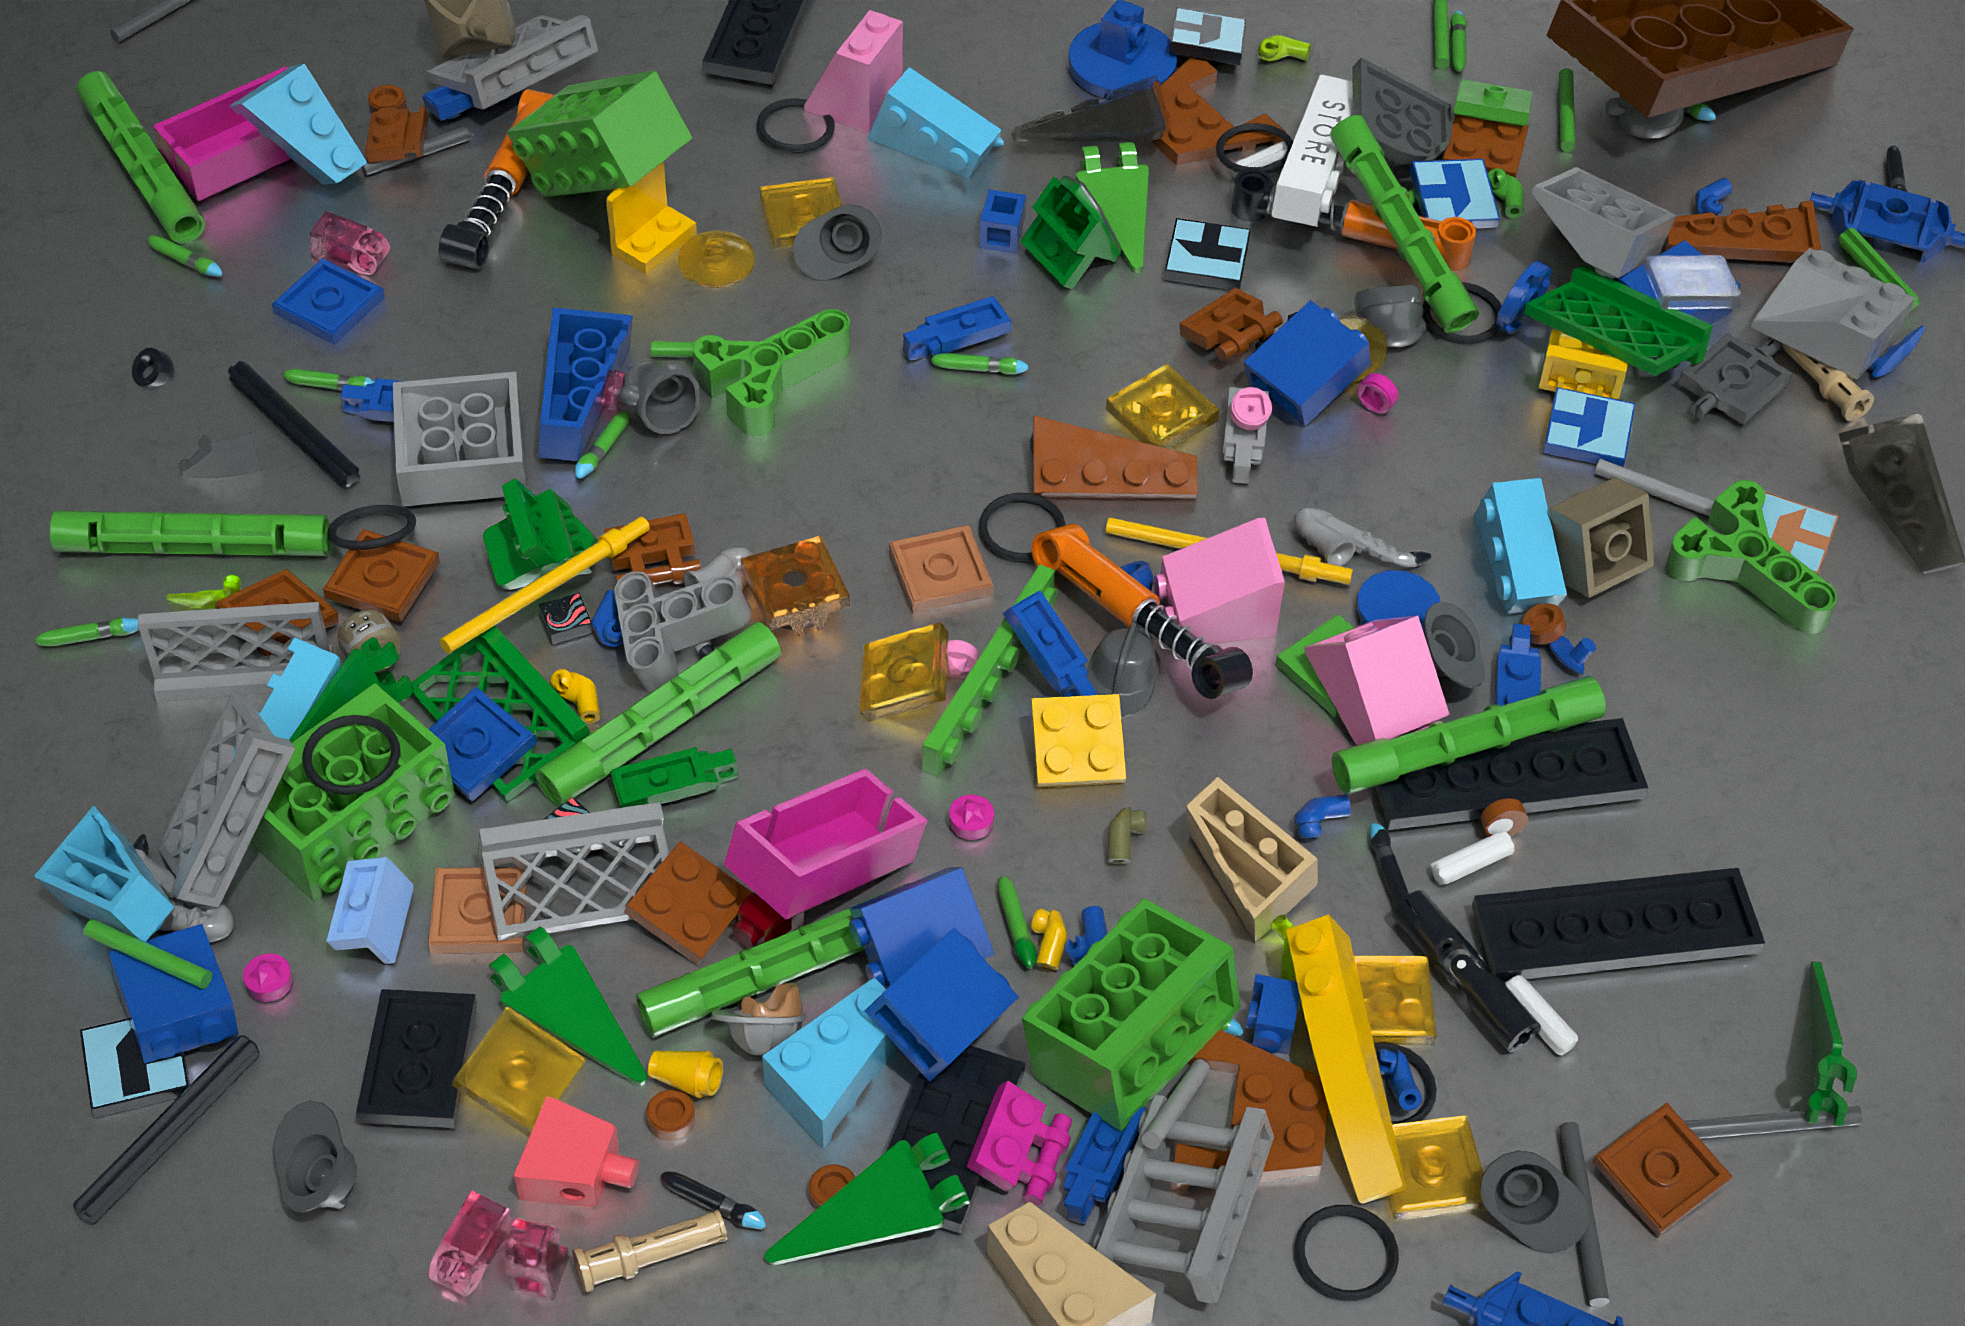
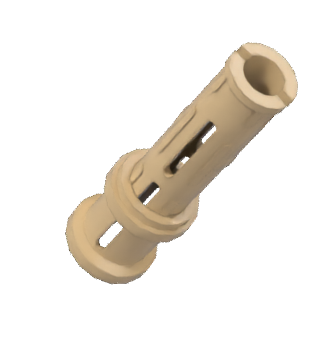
M1782 343V349L1820 385V395L1826 400H1832L1842 410V416L1847 421H1855L1861 418L1872 407L1874 396L1868 390L1860 389L1852 381L1853 377Z
M715 1210L700 1217L676 1223L629 1239L627 1235L622 1236L620 1234L614 1236L611 1243L586 1251L579 1247L573 1249L572 1252L581 1286L584 1292L588 1293L593 1291L594 1285L623 1276L626 1280L631 1279L635 1274H638L639 1268L649 1264L664 1261L708 1245L727 1241V1232L719 1210Z

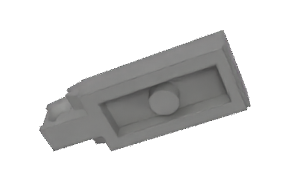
M1229 387L1223 445L1224 461L1234 462L1232 482L1248 484L1251 463L1261 464V458L1264 455L1266 424L1256 430H1245L1238 427L1231 419L1229 409L1235 394L1243 388ZM1263 391L1269 397V391Z

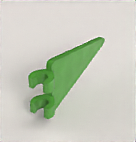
M1134 142L1119 143L1118 148L1121 157H1117L1118 167L1101 169L1098 147H1082L1084 161H1081V171L1077 172L1076 179L1085 184L1101 207L1121 245V254L1131 271L1140 273L1143 268L1149 167L1137 164Z

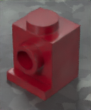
M754 892L742 902L738 910L739 922L733 926L732 930L736 938L744 946L751 948L797 930L805 923L804 912L785 919Z

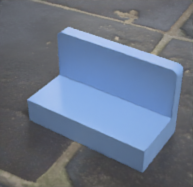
M388 857L347 861L326 940L335 950L369 948L384 964H392L396 961L414 889L413 883Z

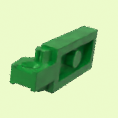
M693 747L614 768L610 773L620 808L657 802L664 804L708 792L719 787V784L738 778V767L732 748L709 754L708 751L698 752L697 748Z

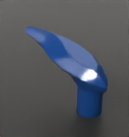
M1923 325L1898 344L1890 347L1882 358L1878 357L1868 368L1873 371V376L1881 377L1895 370L1917 345L1925 331V327Z
M1564 636L1548 643L1552 653L1565 667L1581 675L1584 673V662L1596 650V645L1588 638H1583L1575 647Z

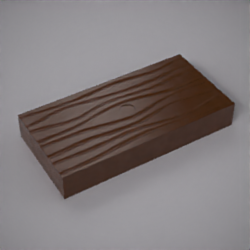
M1560 0L1546 36L1552 39L1564 51H1567L1571 57L1578 59L1581 65L1590 72H1593L1596 77L1600 78L1612 90L1617 91L1622 98L1628 100L1632 106L1649 118L1837 65L1854 28L1817 0Z

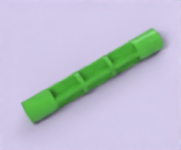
M93 71L83 76L76 88L78 97L169 237L174 242L180 244L195 241L205 229L206 224L203 216L113 80L107 73L101 71Z
M1353 115L1341 120L1332 128L1330 138L1350 172L1358 177L1373 203L1372 209L1374 213L1382 218L1398 245L1397 252L1400 257L1406 259L1424 289L1423 296L1444 332L1449 334L1465 329L1477 319L1479 311L1456 273L1451 272L1434 243L1435 237L1433 233L1425 228L1409 201V193L1404 187L1400 186L1386 163L1384 151L1365 119L1361 115Z
M54 511L50 521V541L54 552L327 556L330 546L327 530L330 524L327 515Z
M753 623L537 769L535 778L544 795L557 807L565 804L572 798H576L611 774L610 771L612 769L621 767L781 656V648L775 635L763 623Z
M1591 676L1583 677L1543 689L1538 695L1503 706L1497 704L1487 706L1483 712L1446 723L1436 721L1431 723L1426 729L1393 739L1380 738L1336 751L1332 754L1331 758L1333 774L1340 790L1344 794L1349 795L1395 781L1399 778V775L1436 764L1445 766L1453 763L1455 758L1492 747L1504 748L1510 745L1511 741L1548 730L1552 732L1560 731L1602 718L1606 711L1605 697L1596 679Z
M846 909L812 924H806L778 938L751 949L747 948L724 960L637 993L635 996L636 1003L649 1034L653 1038L703 1018L707 1014L712 1013V1011L741 1001L744 997L766 992L767 989L813 970L824 968L830 963L864 950V946L859 947L855 943L850 932L849 921L853 920L850 910Z

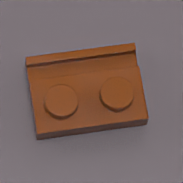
M422 106L419 112L410 113L409 108L397 109L394 107H387L378 112H372L365 146L368 163L406 159V153H416V157H422L428 125L426 107Z

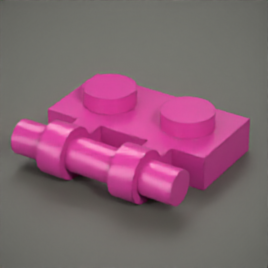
M1006 1081L997 1087L966 1167L1004 1191L1015 1187L1018 1179L1028 1185L1023 1196L1024 1200L1034 1205H1041L1046 1192L1051 1191L1057 1178L1055 1167L1059 1156L1066 1153L1071 1141L1068 1132L1072 1119L1065 1114L1057 1113L1054 1115L1051 1125L1047 1126L1041 1122L1046 1105L1010 1081ZM1032 1143L1042 1148L1036 1163L1026 1158Z

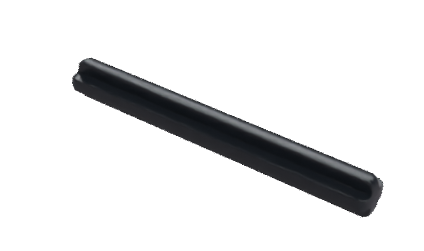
M238 361L235 366L229 367L230 381L341 486L347 488L359 481V468L244 361Z
M245 1035L238 1036L73 1203L76 1214L89 1224L95 1223L259 1056L258 1046Z

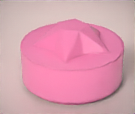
M1248 387L1241 389L1235 394L1230 404V416L1233 422L1242 429H1259L1266 424L1271 414V400L1265 392L1258 388Z
M950 640L944 642L936 650L935 668L940 674L948 678L964 679L977 662L979 652L973 645L965 641Z

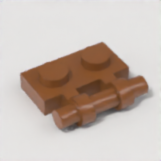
M1235 287L1181 321L1179 326L1182 337L1206 350L1220 343L1221 345L1216 347L1215 352L1221 361H1226L1232 356L1239 357L1247 352L1249 345L1255 341H1263L1272 336L1274 329L1283 323V319L1277 311H1273L1265 316L1263 301ZM1246 327L1245 330H1243V331H1241V332L1238 331V330H1240L1241 328Z
M686 513L647 520L650 530L628 543L625 551L610 559L613 571L630 568L631 572H644L649 576L653 585L671 581L673 585L683 584V574L686 571H695L701 568L699 559L683 562L681 558L696 554L695 543ZM625 525L604 529V533L611 530L612 528L619 530ZM665 560L668 562L666 566L645 570V564ZM625 574L616 575V583Z

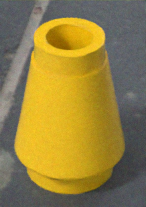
M655 1050L649 1060L648 1075L652 1079H657L692 1096L702 1098L704 1095L713 1096L719 1089L723 1075V1063L720 1058L713 1057L711 1051Z

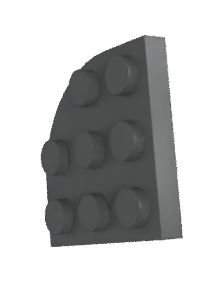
M1363 58L1356 62L1352 67L1353 115H1361L1365 119L1384 151V157L1397 166L1403 164L1411 165L1412 161H1434L1447 148L1451 140V104Z

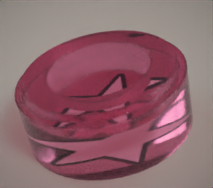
M619 370L611 371L602 398V405L605 409L616 412L620 411L623 403L619 393L623 387V377L626 372Z

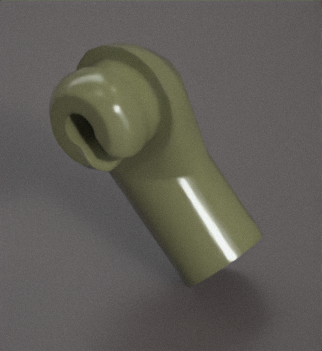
M1131 807L1123 808L1111 821L1108 828L1109 863H1130L1131 833L1143 834L1146 831L1145 811H1131Z

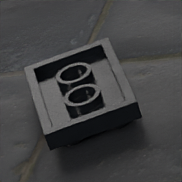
M381 989L356 1110L359 1123L455 1128L477 1009L475 994Z

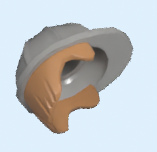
M785 983L777 985L769 1000L763 1003L757 1002L749 996L744 997L741 1002V1009L712 1011V1019L728 1022L732 1038L738 1046L750 1054L759 1056L766 1054L800 1030L802 1022L806 1019V1013H803L798 985L795 983Z

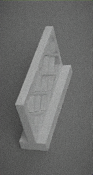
M539 15L516 27L513 45L459 55L427 71L429 82L471 95L474 107L484 110L597 52L598 48L590 18L579 15L566 22Z
M319 602L138 614L137 625L155 679L154 694L157 702L230 697L232 691L245 694V696L271 694L273 689H270L267 684L273 673L279 676L283 674L293 656V653L289 652L288 647L294 637L334 654L332 645L328 644ZM311 618V623L303 629L289 623V621L294 619ZM259 622L265 625V627L257 632L244 626V624ZM214 625L220 628V630L212 635L199 629V627ZM168 628L176 633L167 638L154 632L152 629ZM278 631L291 637V639L282 644L270 637ZM233 634L247 642L238 647L225 640ZM188 637L202 645L193 650L180 643ZM257 647H261L273 654H271L270 656H264L260 651L255 649ZM213 650H216V651H218V652H220V653H210V652H212ZM168 653H171V654H173V655H175V656H166V655H167Z
M232 691L158 847L176 876L171 890L176 899L219 908L295 750V747L289 740L273 735L245 694ZM180 841V849L178 850L177 845Z
M660 802L479 829L478 854L480 864L484 869L498 941L526 937L539 926L546 930L547 933L633 920L624 913L626 905L655 872L657 866L669 855L663 830L664 817ZM655 842L657 855L649 866L629 854V851L636 843ZM603 849L615 857L604 873L584 861L591 850ZM558 856L570 863L559 880L538 868L546 857ZM622 861L642 873L632 889L627 888L610 877ZM513 863L525 872L512 887L496 877L494 865ZM577 868L597 880L586 897L565 884ZM531 876L552 888L540 904L520 892ZM604 885L624 897L617 908L604 909L592 901ZM499 891L506 894L502 901L500 898ZM559 892L579 904L572 915L560 917L547 909ZM513 899L533 911L525 923L506 925L503 912Z

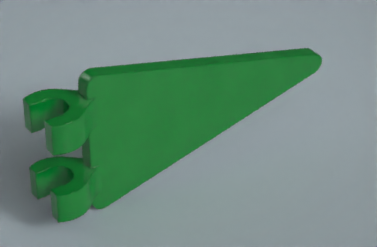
M371 637L362 644L360 649H353L292 734L289 741L291 743L374 683L398 703L410 697L414 692V688L409 677L403 675L396 682L392 672L386 671L378 678L375 674L376 671L393 665L400 656L394 643L387 642L381 648L378 639Z
M539 926L525 937L526 941L531 945L527 949V954L539 965L523 977L516 965L504 953L489 964V968L494 972L490 977L491 981L503 992L500 997L503 1007L634 1085L640 1087L647 1083L645 1069L572 945H565L559 950L552 937Z
M1811 961L1810 989L1814 1093L1809 1098L1805 1117L1808 1123L1817 1124L1820 1111H1827L1834 1116V1125L1843 1127L1848 1105L1845 1099L1836 1093L1832 1087L1835 1078H1838L1843 1082L1844 1092L1852 1093L1857 1078V1070L1841 1054L1843 1041L1822 962Z
M936 1132L924 1137L912 1148L905 1140L897 1142L765 1252L766 1261L770 1265H779L941 1228L945 1222L942 1213L960 1209L969 1204L970 1200L957 1175L946 1178L932 1190L928 1185L922 1171L940 1167L950 1161V1157L938 1133Z

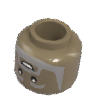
M362 610L354 613L344 621L339 629L338 644L346 658L353 649H360L362 644L371 637L378 639L381 648L387 642L394 643L400 655L402 648L400 634L381 612ZM387 667V668H385V669H382V670H379V671H376L375 673L384 671V670L388 669L389 667Z

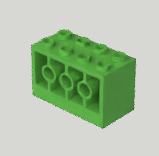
M656 70L568 85L507 131L516 155L523 160L532 176L531 179L534 186L544 197L631 187L693 138Z
M374 683L292 742L295 750L250 844L315 903L325 894L331 893L341 886L347 861L378 858L381 852L397 840L409 836L417 825L433 813L442 811L455 798L445 743ZM349 715L369 716L387 724L396 734L400 743V758L392 775L381 785L360 794L340 795L322 790L307 777L302 764V753L311 734L323 724ZM362 724L344 725L329 731L318 741L313 750L312 764L317 774L327 782L343 786L358 785L368 782L384 770L391 754L390 744L384 734L373 727Z
M1143 898L1131 911L1124 913L1120 917L1117 925L1103 939L1093 943L1087 954L1071 970L1064 972L1059 977L1056 985L1039 1001L1032 1003L1022 1017L1034 1079L1088 1112H1096L1103 1121L1122 1131L1128 1125L1131 1117L1140 1108H1145L1154 1098V1095L1158 1094L1241 1008L1233 946Z

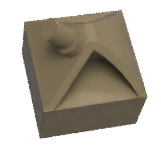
M424 0L442 59L513 45L517 28L509 0Z
M1614 477L1582 493H1576L1572 498L1549 508V516L1564 583L1573 590L1590 598L1655 566L1649 495L1647 492Z

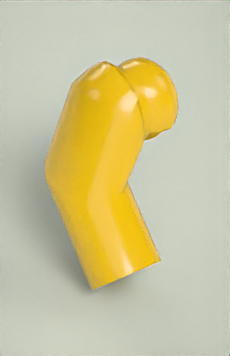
M559 669L552 674L550 679L552 688L563 699L577 705L578 716L586 724L596 723L601 718L595 684L589 678L575 672H569L566 669Z
M1039 908L1035 910L1031 923V928L1035 933L1044 934L1036 965L1044 969L1057 971L1066 944L1067 931L1060 912L1054 909L1049 912Z

